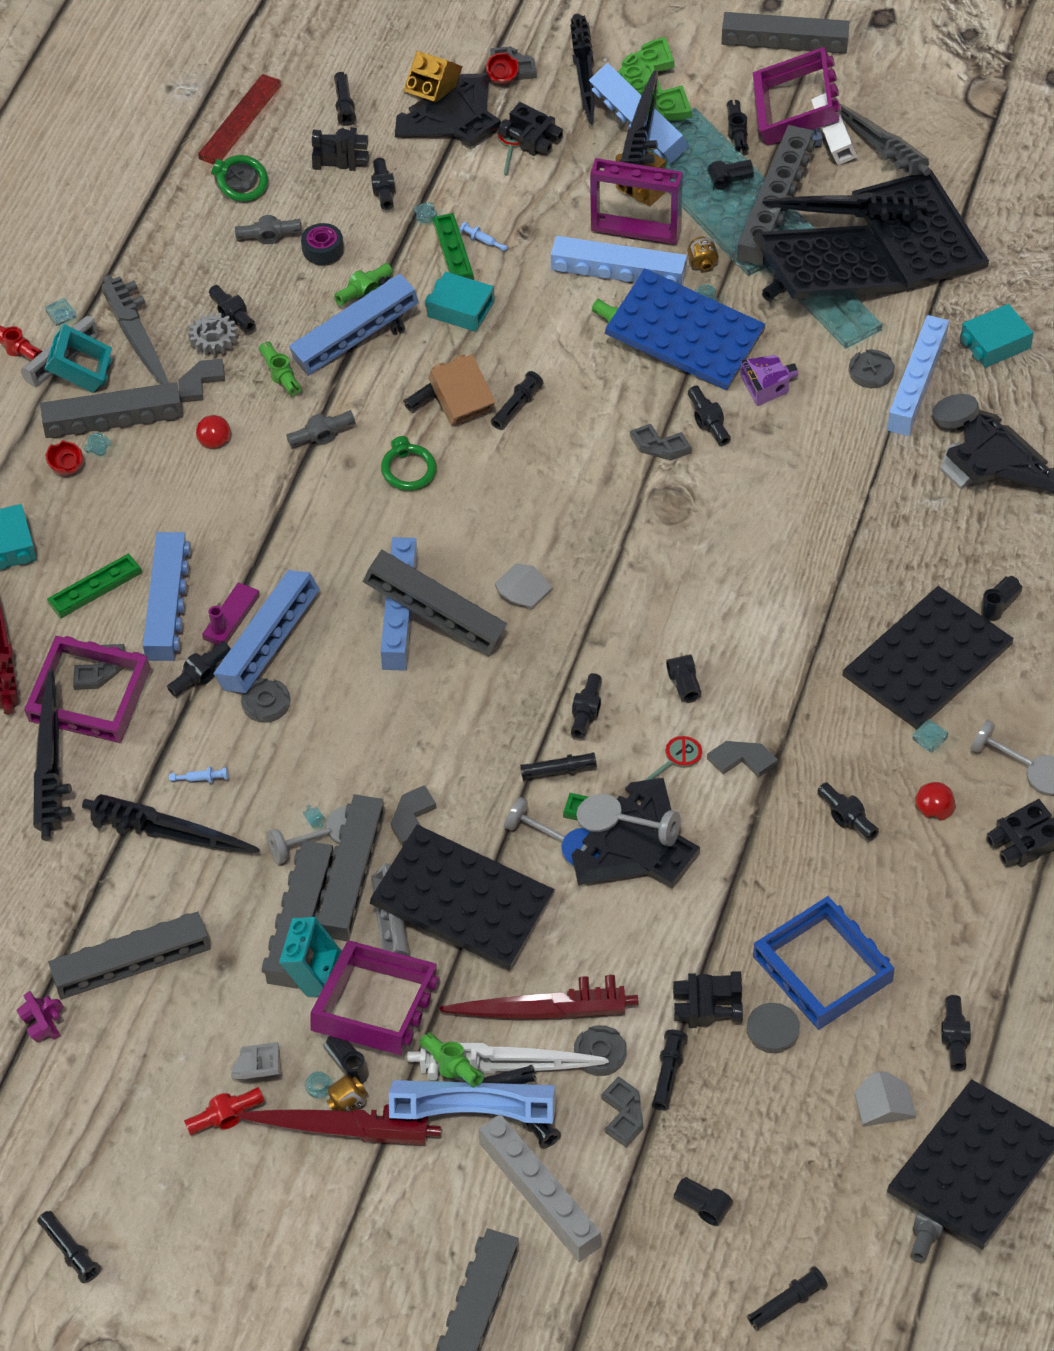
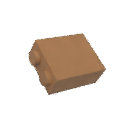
M473 354L469 356L460 355L448 364L439 363L430 371L428 379L451 426L493 410L495 400Z

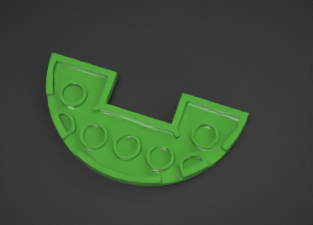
M666 37L652 40L642 45L641 50L635 54L630 53L622 61L621 69L617 71L640 95H642L654 70L666 71L667 69L675 68L674 59ZM658 80L655 109L666 120L683 121L687 118H692V110L683 85L662 90Z

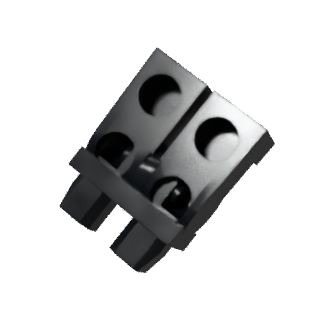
M1037 799L1005 818L998 819L996 828L987 833L986 841L993 849L1002 844L1005 846L1006 849L1000 851L999 857L1006 867L1017 863L1021 868L1027 865V862H1032L1041 855L1054 850V817L1052 818V814L1042 801Z

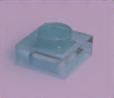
M65 298L45 307L47 315L56 326L76 318L75 310Z
M928 719L913 733L912 740L932 753L948 738V732Z

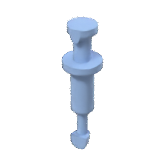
M463 222L460 227V232L463 233L465 231L470 234L473 241L478 239L489 246L495 245L502 251L508 249V246L497 243L495 238L481 232V228L478 226L473 229L469 227L468 223Z
M210 766L207 767V770L188 772L186 775L176 776L175 773L169 775V780L171 781L185 779L189 782L208 780V783H213L214 778L229 779L227 767H224L222 770L213 771V768Z

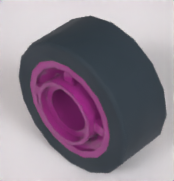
M318 223L306 228L301 237L304 257L309 262L315 264H329L339 259L344 249L341 231L329 223Z

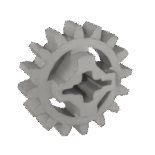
M210 313L209 317L201 315V320L194 319V325H189L188 337L191 347H195L196 352L203 350L204 355L212 352L213 356H216L217 351L223 354L225 353V348L232 349V343L237 342L236 337L238 334L235 322L230 321L229 316L222 318V313H219L217 316H213V313Z

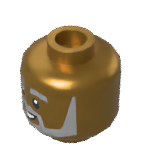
M704 236L693 239L687 248L690 263L695 269L708 271L713 268L719 259L715 243Z
M345 1075L328 1087L327 1091L330 1098L326 1102L334 1111L354 1112V1109L357 1110L366 1103L365 1095L368 1093L356 1076L351 1078Z

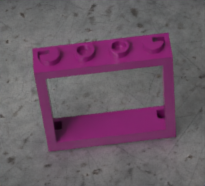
M825 47L752 72L759 132L767 146L782 141L788 125L814 130L839 121L838 111H841V106L838 98H836V96H839V91L834 83L837 81V76L832 68L835 66L833 56L828 55ZM823 69L828 105L773 124L769 88Z
M595 158L590 173L591 231L677 244L682 225L683 172ZM600 182L670 192L671 224L600 213Z
M55 635L24 709L28 721L39 724L48 672L53 669L55 673L63 653L131 668L134 671L114 721L58 709L59 729L121 743L151 670L147 656L139 652L130 653L122 651L117 647L108 648L100 646L92 641L82 642L70 636L61 637Z
M347 940L310 1012V1031L402 1055L405 1046H410L412 1042L414 1028L420 1026L423 1009L429 1007L432 990L436 991L440 978L436 977L437 964ZM354 966L421 984L399 1032L331 1014Z

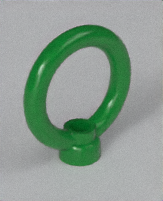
M246 155L231 156L224 161L217 158L211 171V175L216 176L217 184L223 194L239 202H249L259 198L265 192L268 185V175L264 166L255 158ZM235 164H247L253 167L260 178L258 187L249 193H238L232 190L225 181L228 169Z
M399 436L391 441L392 449L384 455L381 462V472L384 479L391 486L405 491L418 490L427 486L435 477L437 470L434 456L424 447L410 444L406 436ZM410 453H414L426 461L427 472L416 481L399 480L390 470V464L396 456L402 458Z

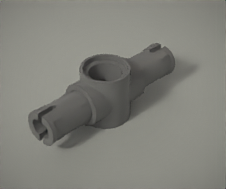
M272 215L262 216L259 222H254L253 225L235 226L237 241L256 238V240H260L264 244H274L277 242L278 237H283L285 234L302 233L301 219L281 221V219H277Z
M351 410L334 417L316 414L308 420L305 428L286 434L291 448L309 441L311 443L316 441L317 444L323 445L333 440L338 430L354 425L356 422Z
M919 1211L913 1226L916 1239L910 1256L917 1262H925L932 1242H935L937 1238H941L944 1227Z

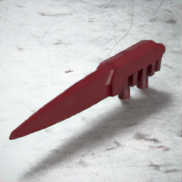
M0 604V708L3 709L4 714L10 715L14 712L13 707H16L18 697L12 663V644H8Z
M606 975L605 989L600 987L590 989L589 977L582 976L578 978L579 990L569 989L567 996L563 992L512 996L463 1002L439 1008L445 1013L469 1016L546 1019L625 1014V1006L639 1005L638 995L625 996L624 986L616 988L615 975Z
M389 1104L383 1107V1116H378L377 1110H371V1115H369L365 1110L354 1109V1112L302 1109L241 1112L238 1114V1117L241 1119L266 1125L320 1134L358 1137L367 1142L425 1145L427 1136L441 1137V1126L428 1125V1116L419 1119L389 1118Z

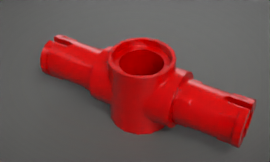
M0 325V344L5 346L8 355H23L33 360L43 352L31 345L30 341L23 337L22 330L19 327L11 326L5 328Z
M259 1087L237 1097L236 1095L231 1096L229 1093H222L209 1101V1107L205 1108L206 1111L184 1120L190 1136L211 1126L214 1128L218 1126L223 1130L229 1129L237 1125L241 1120L238 1117L239 1113L265 1103Z

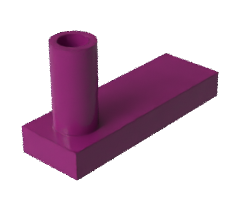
M238 582L221 607L212 606L209 609L210 623L202 633L203 640L218 645L221 641L228 643L260 597L259 590Z

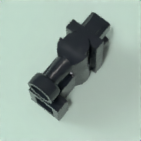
M519 102L509 113V120L504 119L500 124L498 134L505 138L512 136L519 140L521 149L529 151V154L535 156L538 152L547 155L552 149V141L550 139L559 142L563 137V128L555 125L554 117H548L546 114Z
M350 127V130L340 128L336 134H322L321 130L313 129V170H321L322 166H333L339 169L349 168V171H356V165H368L369 151H363L368 149V135L357 134V128Z
M732 971L730 975L712 976L709 974L696 976V973H688V980L673 981V999H687L688 1002L674 1003V1021L688 1022L689 1028H697V1026L708 1027L713 1023L714 1019L731 1018L733 1023H742L741 971ZM716 1005H731V1007L716 1006Z

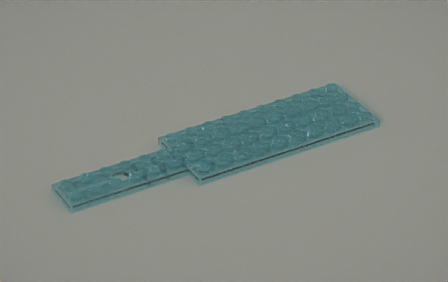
M696 108L691 109L692 118H687L683 121L667 120L683 135L689 144V147L671 164L666 160V169L683 172L682 208L747 276L766 267L774 275L775 272L767 259H765L763 266L737 260L738 242L765 181V177L753 166L754 178L732 182L724 190L716 189L707 171L711 163L721 160L725 164H730L747 159L739 151H736L735 147ZM654 149L648 150L651 153L655 154L653 151ZM789 209V212L784 213L785 220L783 226L778 227L779 231L814 229L797 210ZM854 295L797 299L845 349L882 330V323Z

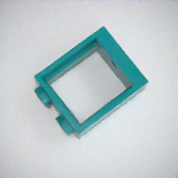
M63 324L53 337L45 370L94 393L107 380L108 375L105 373L112 362V357H110L112 347ZM67 345L99 360L96 372L65 358L64 354Z
M316 917L292 918L279 963L307 997H319L342 950ZM308 947L314 952L310 966L305 961Z

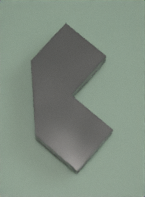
M511 46L490 49V56L496 53H509L511 57L517 59L519 71L516 75V80L537 78L533 57L529 55L524 56Z
M223 359L199 361L178 380L180 402L203 400L202 383L225 381Z
M651 424L630 431V437L641 453L670 461L692 453V447L682 432L660 439Z
M124 644L100 645L108 648L117 647L125 651ZM99 661V664L74 665V690L99 689L122 671L124 667Z
M725 741L707 753V759L722 774L743 762L757 777H760L778 765V759L760 743Z
M425 785L401 796L391 821V829L402 847L417 824L420 825L416 817L436 809V802Z
M618 1076L601 1094L603 1101L620 1112L605 1128V1133L627 1148L643 1130V1117L639 1091Z

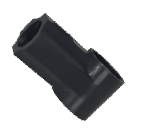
M721 160L715 161L707 169L714 187L718 190L728 188L732 182L754 178L751 160L725 164Z
M1012 575L1010 577L1005 576L994 588L986 590L983 594L981 615L989 621L1000 619L1003 610L1022 592L1023 586L1019 583V580Z
M692 655L667 659L668 675L671 681L674 680L681 701L686 703L695 702L701 697V689L696 678L695 663Z
M332 1036L327 1037L323 1047L344 1075H348L351 1078L356 1076L361 1084L364 1083L369 1076V1071L363 1054L357 1051L349 1041Z
M688 1177L681 1179L674 1193L675 1200L697 1211L701 1219L713 1226L720 1224L733 1204L732 1198L724 1191L716 1188L710 1190Z

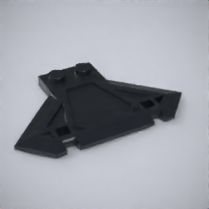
M487 73L460 74L456 87L439 101L434 102L423 98L408 108L410 113L405 114L401 112L396 116L395 137L452 135L468 147H471L499 129L501 120L487 111L489 88Z
M979 410V414L972 422H969V420L965 422L964 443L949 448L946 456L976 484L999 477L1054 493V468L1046 466L1048 461L1009 425H1002L1000 423L1002 419L997 414Z
M664 777L630 782L625 788L630 795L627 798L622 796L617 798L621 805L622 814L660 823L663 815L671 810ZM638 800L642 801L640 805L636 803ZM619 820L609 830L589 832L582 841L587 848L584 851L576 848L572 853V861L578 885L648 874L668 887L673 888L699 855L700 846L678 835L672 846H666L659 841V829ZM595 853L600 854L597 858L594 857Z

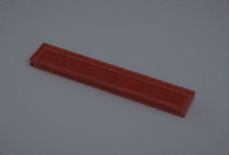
M262 74L198 153L199 159L211 164H215L217 158L222 160L280 88L281 80Z

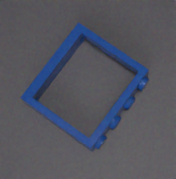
M829 896L756 941L753 948V958L818 1030L893 982L895 968L891 965L890 958L884 957L880 953L875 942L871 938H867L861 932L859 925L844 914L841 905L837 906ZM824 919L832 925L876 973V975L827 1007H824L775 953L776 950Z

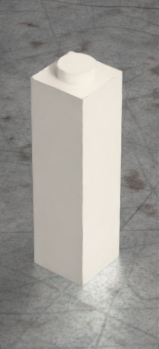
M826 93L811 99L814 109L828 105ZM838 111L839 121L822 126V129L837 165H841L858 156L841 113Z

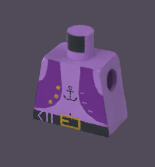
M772 355L741 360L740 376L756 406H760L786 394L789 391V379L798 376V369L795 363L783 366L779 357Z

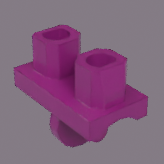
M31 991L24 994L26 1002L16 1011L25 1023H29L34 1018L37 1020L36 1023L27 1028L30 1037L38 1043L48 1036L54 1040L61 1036L53 1020L57 1021L61 1018L59 1013L63 1009L62 1002L59 999L51 1000L50 996L44 997L42 1001L40 998H35Z

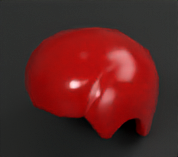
M496 53L489 58L486 64L487 76L496 84L506 85L515 79L519 71L517 59L511 57L509 53Z
M210 415L204 417L198 423L196 437L203 447L214 449L229 442L232 431L230 425L223 417Z
M64 440L56 445L51 444L45 454L48 466L61 476L77 472L84 460L81 449L75 443Z
M941 782L924 784L915 796L916 807L926 818L935 816L942 821L951 816L956 808L952 790Z

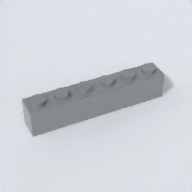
M501 1114L479 1128V1141L482 1148L578 1262H581L601 1248L600 1230Z

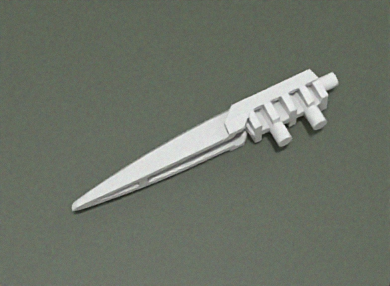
M460 1043L464 1047V1056L470 1061V1064L484 1074H495V1071H511L533 1065L535 1071L589 1067L609 1062L605 1057L534 1048L487 1046L484 1043ZM422 1047L421 1051H408V1062H420L421 1073H426L428 1068V1078L430 1080L438 1079L439 1063L433 1059L431 1053ZM456 1077V1078H455V1079H457V1080H463V1079L460 1078V1077Z

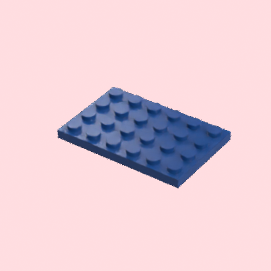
M644 268L607 325L605 334L724 390H728L741 368V360H745L764 331L765 323Z

